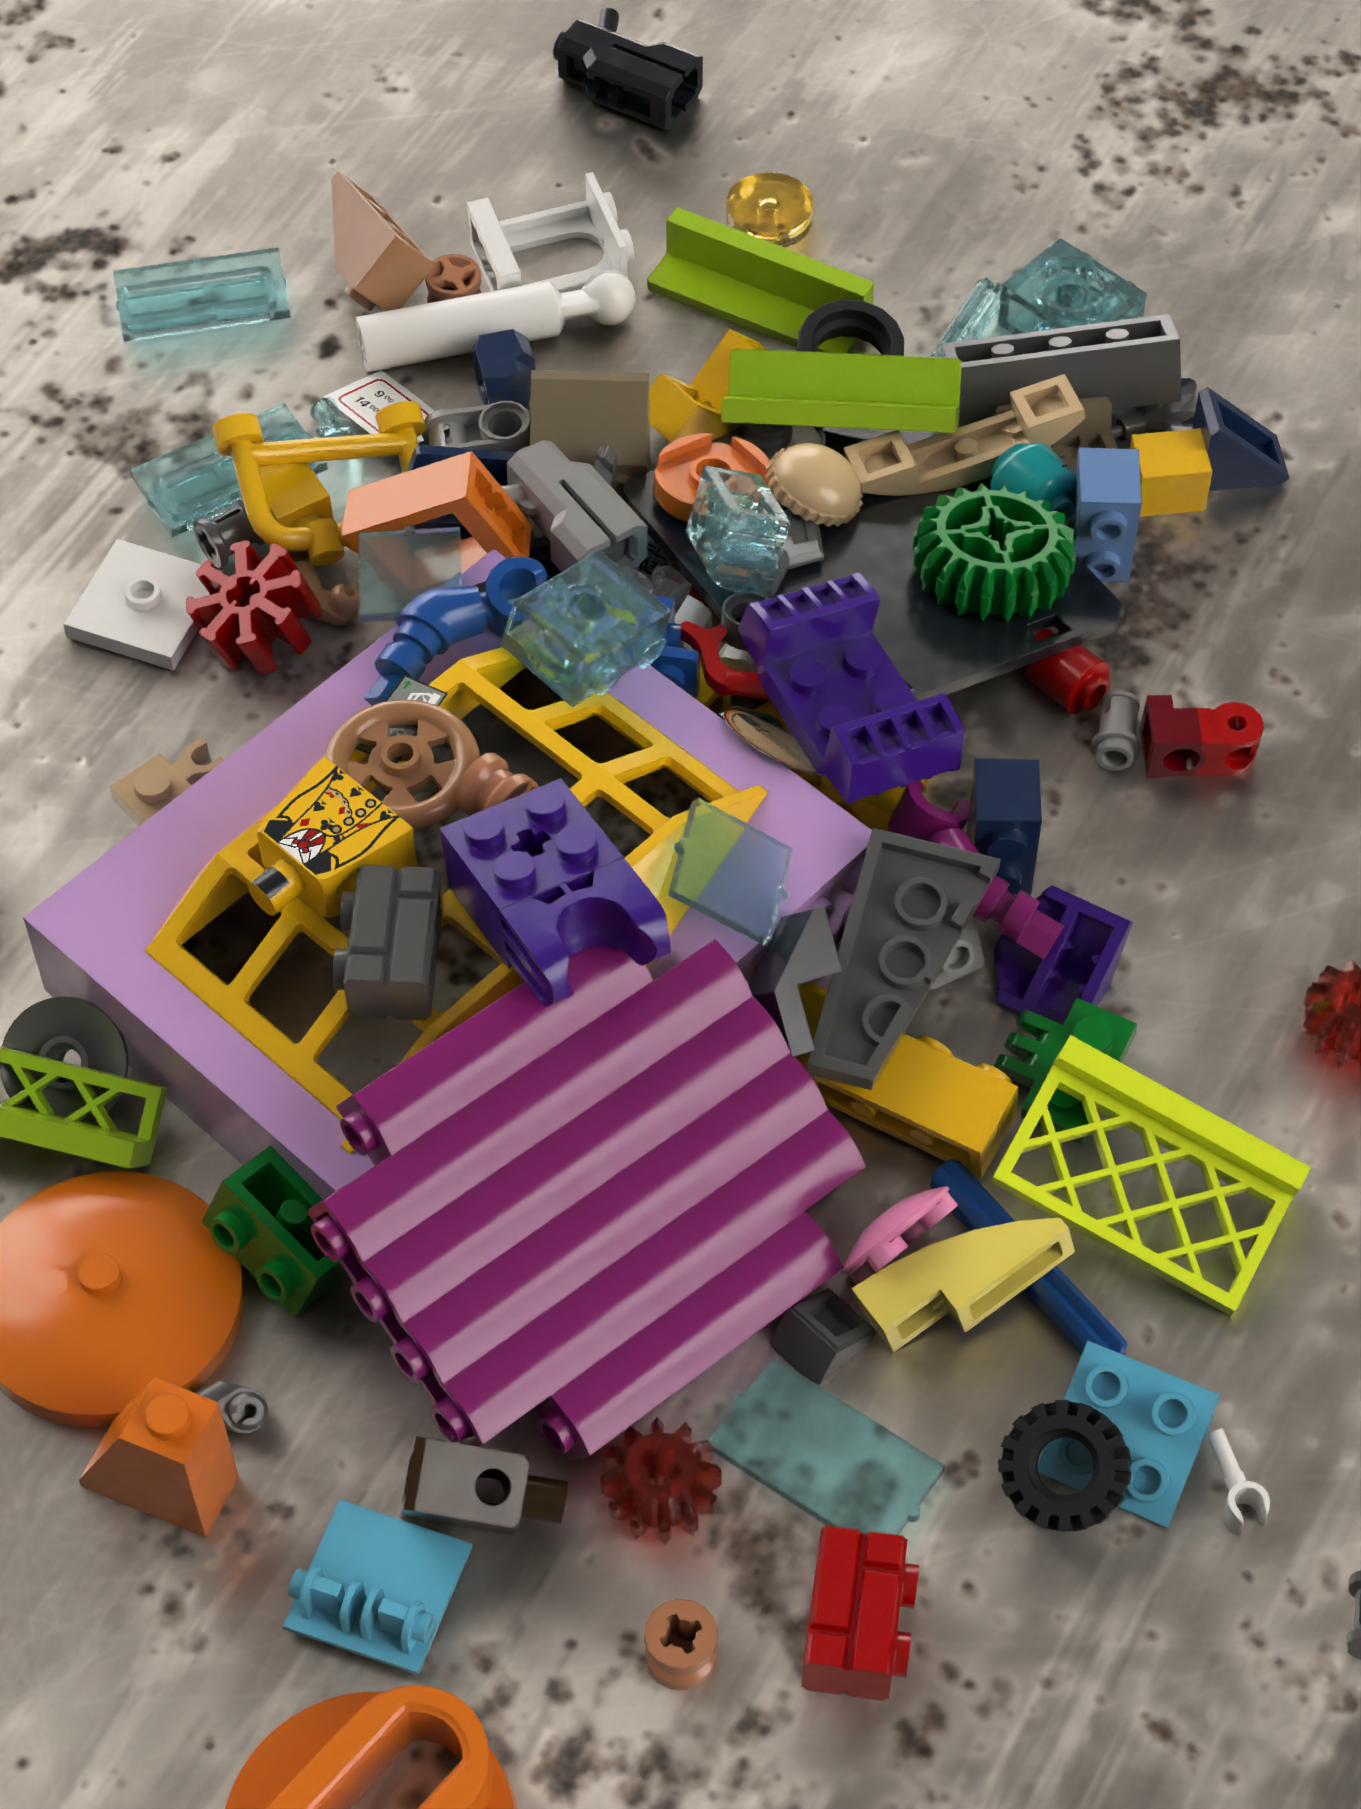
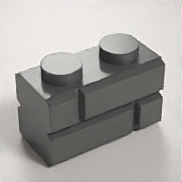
M362 865L357 872L355 892H343L340 908L341 932L350 933L348 949H335L333 987L334 990L345 991L348 1014H351L354 1018L385 1019L387 1015H392L394 1019L427 1020L428 1017H431L443 911L440 872L435 868L403 867L402 870H396L394 866Z

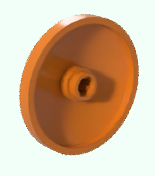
M109 1171L85 1174L54 1184L36 1193L9 1213L0 1223V1390L23 1409L41 1418L60 1424L89 1428L110 1427L112 1421L153 1377L195 1393L216 1372L230 1352L242 1322L245 1306V1284L241 1262L233 1254L223 1251L214 1242L209 1229L201 1222L209 1205L187 1188L170 1180L139 1172Z

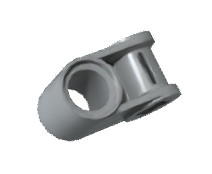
M499 401L489 405L461 409H441L434 411L424 420L426 430L422 433V437L428 445L517 452L524 447L530 446L529 412L523 405L514 401ZM446 425L450 427V438H445L444 427Z

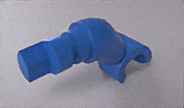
M510 557L500 561L490 570L486 580V592L480 593L477 586L430 589L413 598L397 618L398 629L393 635V642L385 646L374 663L380 676L364 699L370 705L385 702L404 675L419 680L425 672V664L431 663L436 654H444L452 644L484 633L486 631V623L491 631L500 637L512 641L528 640L529 615L526 606H515L507 601L514 598H523L533 602L546 592L547 573L543 565L539 561L528 557Z

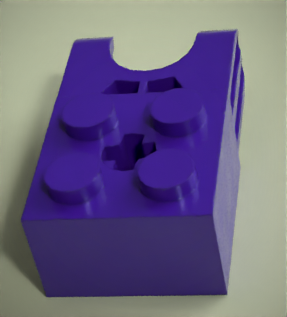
M561 778L439 828L449 888L508 969L514 967L536 999L544 1007L574 996L572 986L567 979L569 958L582 949L592 946H610L620 949L642 966L671 953L667 917L661 904Z

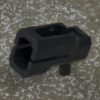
M604 8L599 12L597 25L583 19H577L568 30L565 29L558 35L553 48V57L558 61L559 78L584 87L587 98L591 101L664 130H670L683 116V111L686 112L698 98L703 87V56L667 42L648 45L617 33L619 13L612 8Z

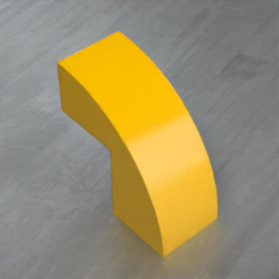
M729 329L691 384L660 373L649 388L650 425L670 443L678 438L697 433H713L712 440H715L743 425V423L721 422L722 398L729 395L730 353L737 348L767 350L763 345L754 339Z

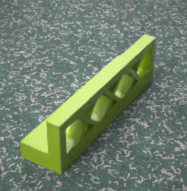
M0 1046V1062L12 1066L25 1088L7 1101H0V1137L128 1169L151 1164L168 1087ZM30 1070L46 1073L47 1075L35 1081ZM61 1077L73 1080L87 1103L68 1117L55 1114L41 1091ZM91 1085L110 1090L98 1097ZM123 1092L146 1098L138 1135L117 1130L103 1105ZM31 1098L37 1110L20 1106L19 1104ZM93 1113L99 1125L81 1121V1119Z

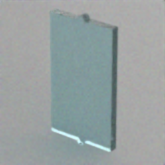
M774 1357L745 1394L738 1393L735 1395L734 1409L708 1441L709 1450L823 1524L858 1529L865 1534L873 1531L899 1535L908 1521H918L921 1503L945 1472L944 1464Z

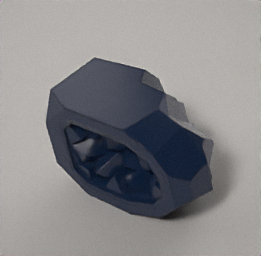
M514 329L479 335L472 347L473 367L482 404L489 405L499 401H514L529 410V402L531 401V370H536L528 338Z

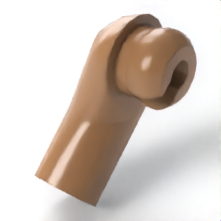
M309 561L295 563L320 602L321 616L315 620L342 626L349 624L358 617L362 596L357 588L349 584L345 590L343 584H338L333 587L332 591L324 589L314 566Z

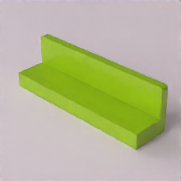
M676 207L666 220V254L647 277V288L653 292L796 348L798 333L805 319L821 305L841 299L862 300L873 304L874 282L679 207ZM843 336L829 339L819 345L816 352L851 353L860 339Z
M737 348L730 353L729 395L722 398L721 422L955 433L959 428L962 361L959 358Z

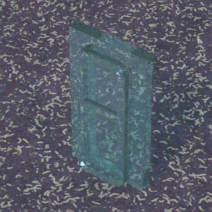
M278 247L113 271L118 300L116 302V309L120 314L124 342L291 318L286 292L287 280L283 276Z
M285 403L256 415L259 419L264 442L311 439L309 433L303 429ZM213 434L130 469L132 479L171 537L193 529V522L202 517L210 520L235 507L236 501L242 497L232 457L218 452ZM327 461L308 463L315 474L328 470Z

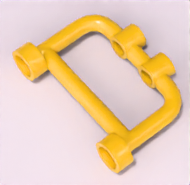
M403 401L382 408L375 416L379 434L264 442L259 419L252 413H237L223 417L214 423L212 431L218 452L232 457L247 517L254 532L269 545L275 543L289 551L307 550L312 565L324 566L335 563L345 556L343 547L347 545L341 537V523H336V520L332 518H322L311 521L302 527H286L279 524L271 513L259 466L398 456L402 472H407L414 449L419 445L417 437L426 430L420 405L413 401ZM410 526L394 531L402 541L416 538L411 537Z

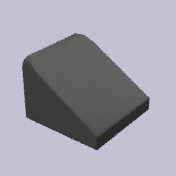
M827 1288L794 1304L786 1310L771 1338L770 1344L812 1385L817 1386L828 1380L871 1342L877 1332L831 1289Z

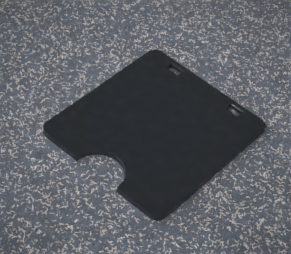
M814 426V429L822 439L823 445L835 450L843 457H845L844 447L895 431ZM899 430L906 445L944 433ZM655 470L631 477L623 486V500L648 526L647 534L721 620L723 602L735 593L750 592L765 563L747 540L748 535L787 510L788 507L781 504V500L774 496V491L771 489L770 507L763 514H759L740 524L722 526V529L713 535H699L689 530L686 521L672 516L658 503L653 494ZM993 476L960 487L970 492H975L982 483L990 490ZM957 488L901 496L862 493L861 501L863 504L860 507V511L847 524L842 523L840 526L831 525L830 527L824 524L819 525L824 560L788 569L775 595L776 597L780 594H788L805 587L809 588L826 583V581L837 580L860 572L881 598L872 632L918 701L945 693V695L951 694L1056 655L1066 649L1077 647L1112 634L1121 627L1124 615V606L1121 601L1078 557H1076L1074 573L1070 575L1069 586L1065 589L1063 598L1053 600L1050 610L1036 608L1031 619L1015 613L1012 614L1008 623L999 615H988L982 622L979 613L968 611L963 615H958L955 604L938 605L936 593L924 592L922 580L914 575L913 536L914 531L918 528V522H920L924 514L925 507L935 506L939 495L954 497ZM743 617L734 620L740 623ZM1051 626H1054L1060 632L1057 635L1040 641L1033 634Z

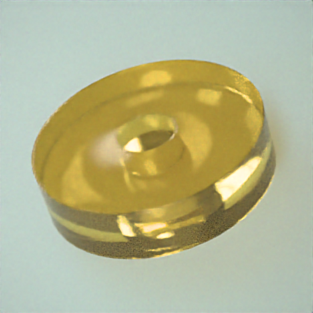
M762 172L749 175L738 181L728 193L726 200L727 226L778 246L789 247L801 241L812 227L813 197L805 184L787 174Z

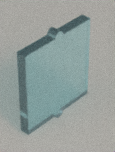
M408 525L399 531L359 533L360 623L396 621L408 603L424 591L462 587L460 527L415 530L414 526Z
M700 798L694 800L691 803L683 838L674 845V850L678 857L668 896L765 945L772 939L779 905L788 897L786 890L783 888L793 848Z

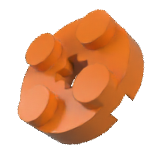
M713 433L691 434L672 441L662 449L658 456V466L654 471L653 494L664 510L672 516L686 521L689 530L699 535H713L718 533L722 526L740 524L759 514H763L770 507L771 489L768 486L769 480L765 477L768 473L766 467L769 465V459L754 444L733 436L731 445L712 443Z

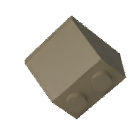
M531 370L530 446L542 440L552 441L570 461L591 465L595 464L599 446H610L617 454V485L615 492L623 499V486L625 482L631 477L650 471L649 373Z

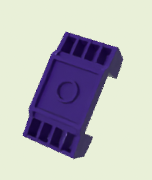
M860 572L837 580L826 581V583L809 588L805 587L788 594H780L760 602L749 603L738 627V632L757 666L762 687L816 772L828 777L847 804L854 803L858 799L870 795L882 794L883 791L899 786L901 788L905 787L907 784L918 780H927L934 775L947 771L959 770L965 729L945 693L918 701L872 631L881 598Z

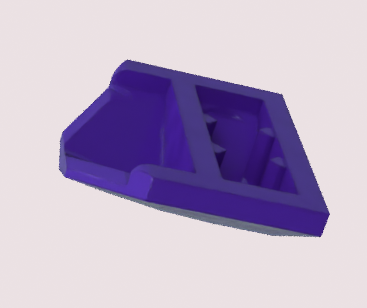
M1052 885L1036 898L1040 901L1037 910L1065 927L1045 959H1042L1003 934L1001 935L994 949L997 985L996 1001L1019 1013L1022 1010H1028L1063 1025L1076 998L1095 1006L1099 1005L1111 985L1133 922Z

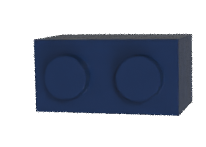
M975 758L970 796L971 812L967 822L966 834L980 854L1001 859L999 871L996 875L1010 883L1007 891L1018 895L1022 890L1031 895L1042 824L1039 759Z

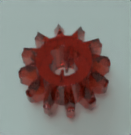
M1351 957L1343 965L1342 971L1327 965L1325 970L1320 973L1318 982H1312L1311 987L1307 988L1303 1001L1305 1006L1302 1019L1303 1033L1315 1036L1313 1042L1315 1054L1329 1051L1336 1053L1335 1060L1338 1069L1348 1062V1059H1356L1361 1066V969Z
M656 1417L651 1423V1434L644 1436L630 1426L624 1432L625 1447L609 1445V1449L605 1454L606 1467L609 1470L603 1472V1475L600 1476L601 1493L605 1494V1497L611 1498L608 1503V1511L614 1522L630 1519V1534L636 1540L644 1535L649 1527L657 1528L659 1540L666 1545L671 1539L673 1526L678 1525L683 1531L693 1536L699 1529L697 1514L713 1515L717 1508V1495L713 1491L722 1485V1471L717 1464L710 1463L713 1460V1447L708 1439L691 1443L692 1429L688 1426L687 1422L679 1426L673 1434L665 1433L663 1422ZM660 1476H664V1485H658ZM652 1479L655 1484L650 1483L649 1480Z

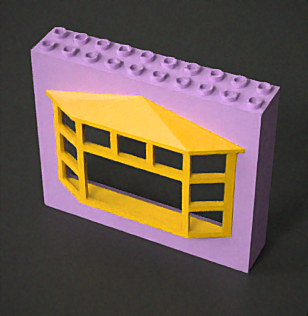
M493 549L444 588L473 586L485 582L490 570L500 561L507 558ZM547 588L546 592L536 599V606L527 609L529 615L528 640L512 641L500 637L491 631L486 623V631L484 633L452 644L446 653L436 654L431 663L425 664V672L418 681L448 693L440 707L462 719L479 704L483 705L579 779L570 790L584 808L595 798L602 797L651 835L628 854L625 859L657 898L667 917L671 953L646 964L652 979H655L698 949L716 939L737 963L749 986L781 917L825 906L834 943L836 944L842 938L872 830L784 764L750 745L734 732L725 720ZM397 625L23 917L45 991L52 997H76L87 1000L106 1013L124 1036L128 1050L129 1065L149 1083L168 1087L166 1098L242 1165L271 1145L322 1199L374 1166L367 1154L364 1156L360 1155L352 1148L340 1126V1121L343 1117L336 1106L354 1093L319 1063L320 1054L350 1015L347 1010L345 991H337L303 1039L297 1044L251 1006L249 999L299 932H304L333 957L336 948L348 949L349 938L297 896L279 911L281 913L280 918L234 980L228 985L189 953L182 944L249 891L248 884L266 870L262 862L257 836L260 824L308 771L324 757L326 747L335 731L348 718L372 706L364 698L380 676L374 663L385 646L393 642V635L398 629ZM531 665L572 696V698L534 710H527L499 688L526 666ZM597 715L641 750L605 763H596L554 730ZM355 749L350 761L368 764L369 754ZM399 761L397 764H403L408 761ZM666 768L709 800L710 803L668 818L625 786L624 783ZM370 781L364 788L372 792L378 786L373 781ZM451 889L443 894L441 928L446 924L453 925L499 962L500 965L445 1012L439 1013L432 1008L431 1017H428L427 1020H409L423 1032L400 1063L524 983L514 967L508 969Z

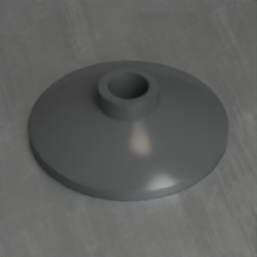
M53 997L31 1005L13 1021L2 1043V1047L62 1062L66 1053L74 1050L81 1058L82 1067L123 1077L128 1075L129 1058L123 1034L106 1013L92 1002L84 999ZM0 1062L1 1079L7 1095L11 1098L25 1088L12 1066ZM30 1070L35 1081L47 1075L46 1073ZM61 1077L41 1090L57 1115L68 1117L87 1104L71 1079ZM91 1085L98 1097L110 1090ZM120 1095L103 1105L107 1112L113 1107ZM31 1098L19 1104L20 1106L37 1110ZM91 1113L81 1119V1121L92 1123L96 1121V1118Z

